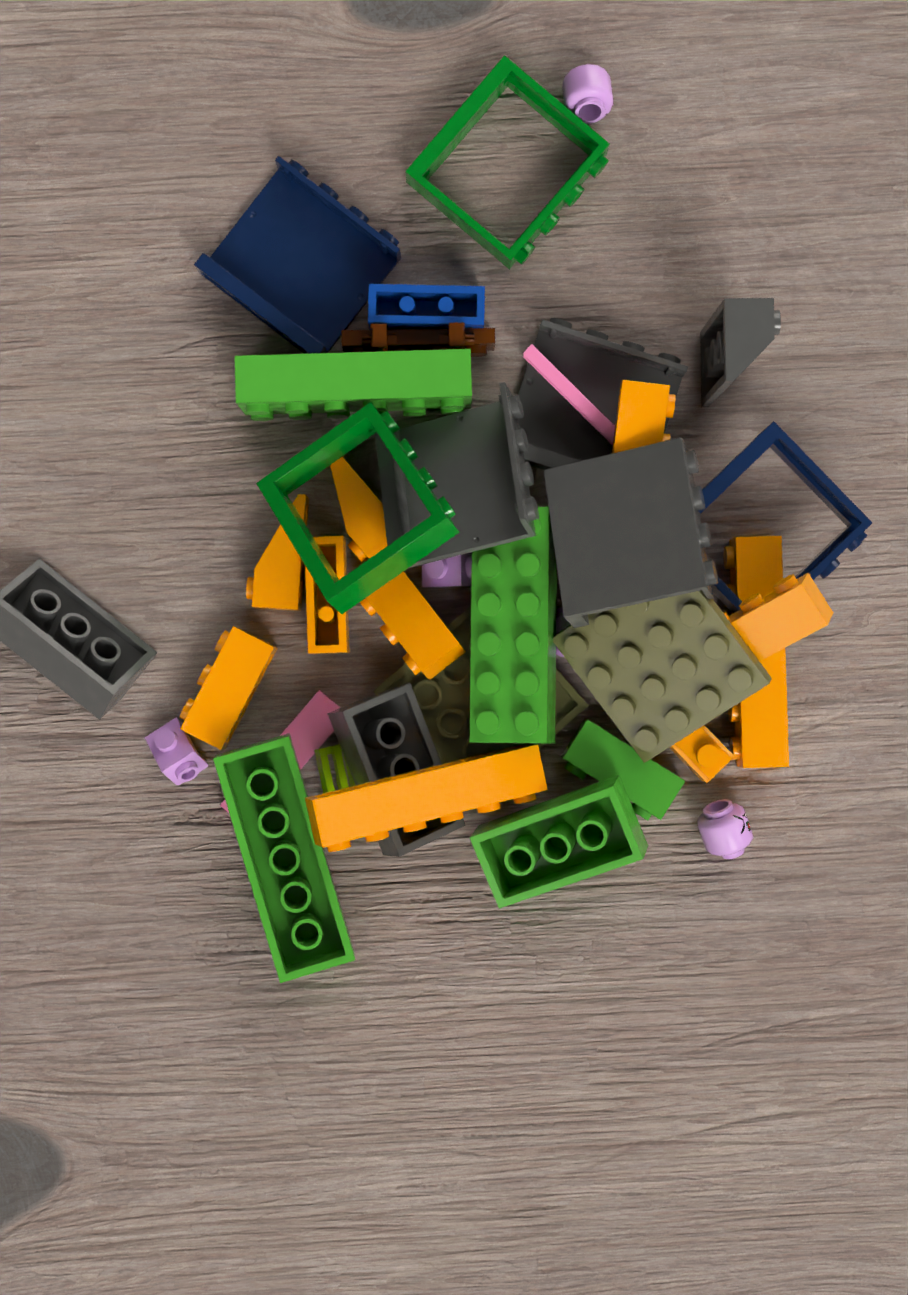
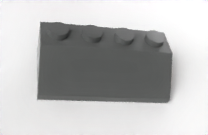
M725 298L700 332L701 407H709L775 339V335H779L781 315L779 310H774V298Z
M41 559L34 562L0 590V641L99 720L123 698L157 654V651Z
M410 683L360 699L328 713L355 785L442 764ZM440 818L426 821L427 827L418 831L404 832L403 827L388 831L389 837L379 840L378 843L383 855L400 857L466 826L462 818L452 822L441 823Z

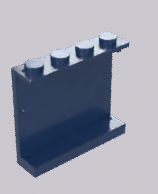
M278 156L275 159L278 170L214 253L210 257L202 253L194 266L199 274L303 354L328 353L341 337V330H346L368 302L369 284H382L400 261L401 252L400 248L397 247L399 242L388 231L381 229L377 232L368 225V217L358 208L351 205L347 209L338 202V194L328 185L321 182L317 186L308 179V171L298 162L291 159L287 163Z

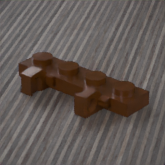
M465 322L449 323V329L387 330V324H371V330H341V343L344 353L471 349V357H482L487 355V351L495 350V328H465Z

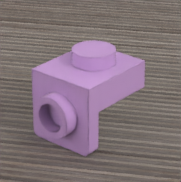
M472 552L423 564L422 587H471Z
M177 717L146 736L145 740L161 772L175 785H180L194 779L199 772L208 767L205 758L197 752L189 734L180 729L183 723Z

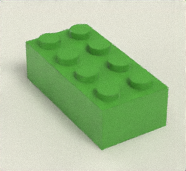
M620 775L483 823L470 836L471 843L499 909L642 860L648 848L647 841Z

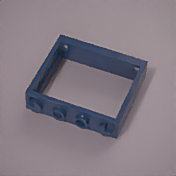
M773 421L702 489L705 509L770 447L846 525L795 576L797 579L809 573L813 580L819 575L824 579L839 566L840 562L836 558L846 548L852 552L862 544V541L868 536L864 531L872 522ZM718 577V584L712 585L713 593L733 613L741 610L739 605L742 601Z

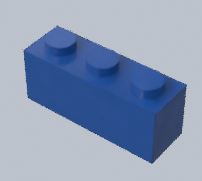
M369 284L368 325L370 330L371 324H387V330L449 329V323L465 322V328H484L485 286Z

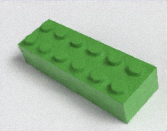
M471 349L235 356L236 404L245 415H251V420L254 421L273 420L274 414H289V419L293 420L311 419L312 413H327V418L332 419L349 418L350 412H357L370 402L373 403L381 414L386 410H403L404 416L426 415V410L441 409L442 415H451L471 408Z
M538 507L539 519L534 520L536 536L472 552L470 743H555L556 645L553 643V637L556 635L557 564L549 507Z
M290 733L215 755L213 758L280 983L354 961L353 945L324 848L316 845L314 842L305 802L308 794Z

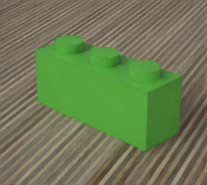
M584 718L561 755L563 759L568 761L564 768L584 780L587 774L599 782L620 775L629 800L632 802L634 812L647 821L652 815L661 820L685 783V780L651 759L644 763L631 746Z

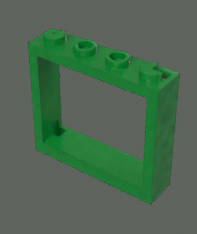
M504 55L405 171L406 183L510 270L516 262L523 264L535 249L532 243L540 233L546 236L551 232L560 220V217L556 214L565 204L571 207L579 199L585 190L581 186L590 175L596 178L609 162L606 156L610 143ZM507 87L588 154V157L510 248H507L428 181Z
M372 402L256 483L326 601L341 614L460 533L450 519L456 515L454 509L444 496L437 499L432 490L438 485L427 469L422 467L418 470L413 461L419 458L406 438L399 441L394 434L400 430L397 423L387 410L381 414ZM377 432L431 516L339 580L288 494Z

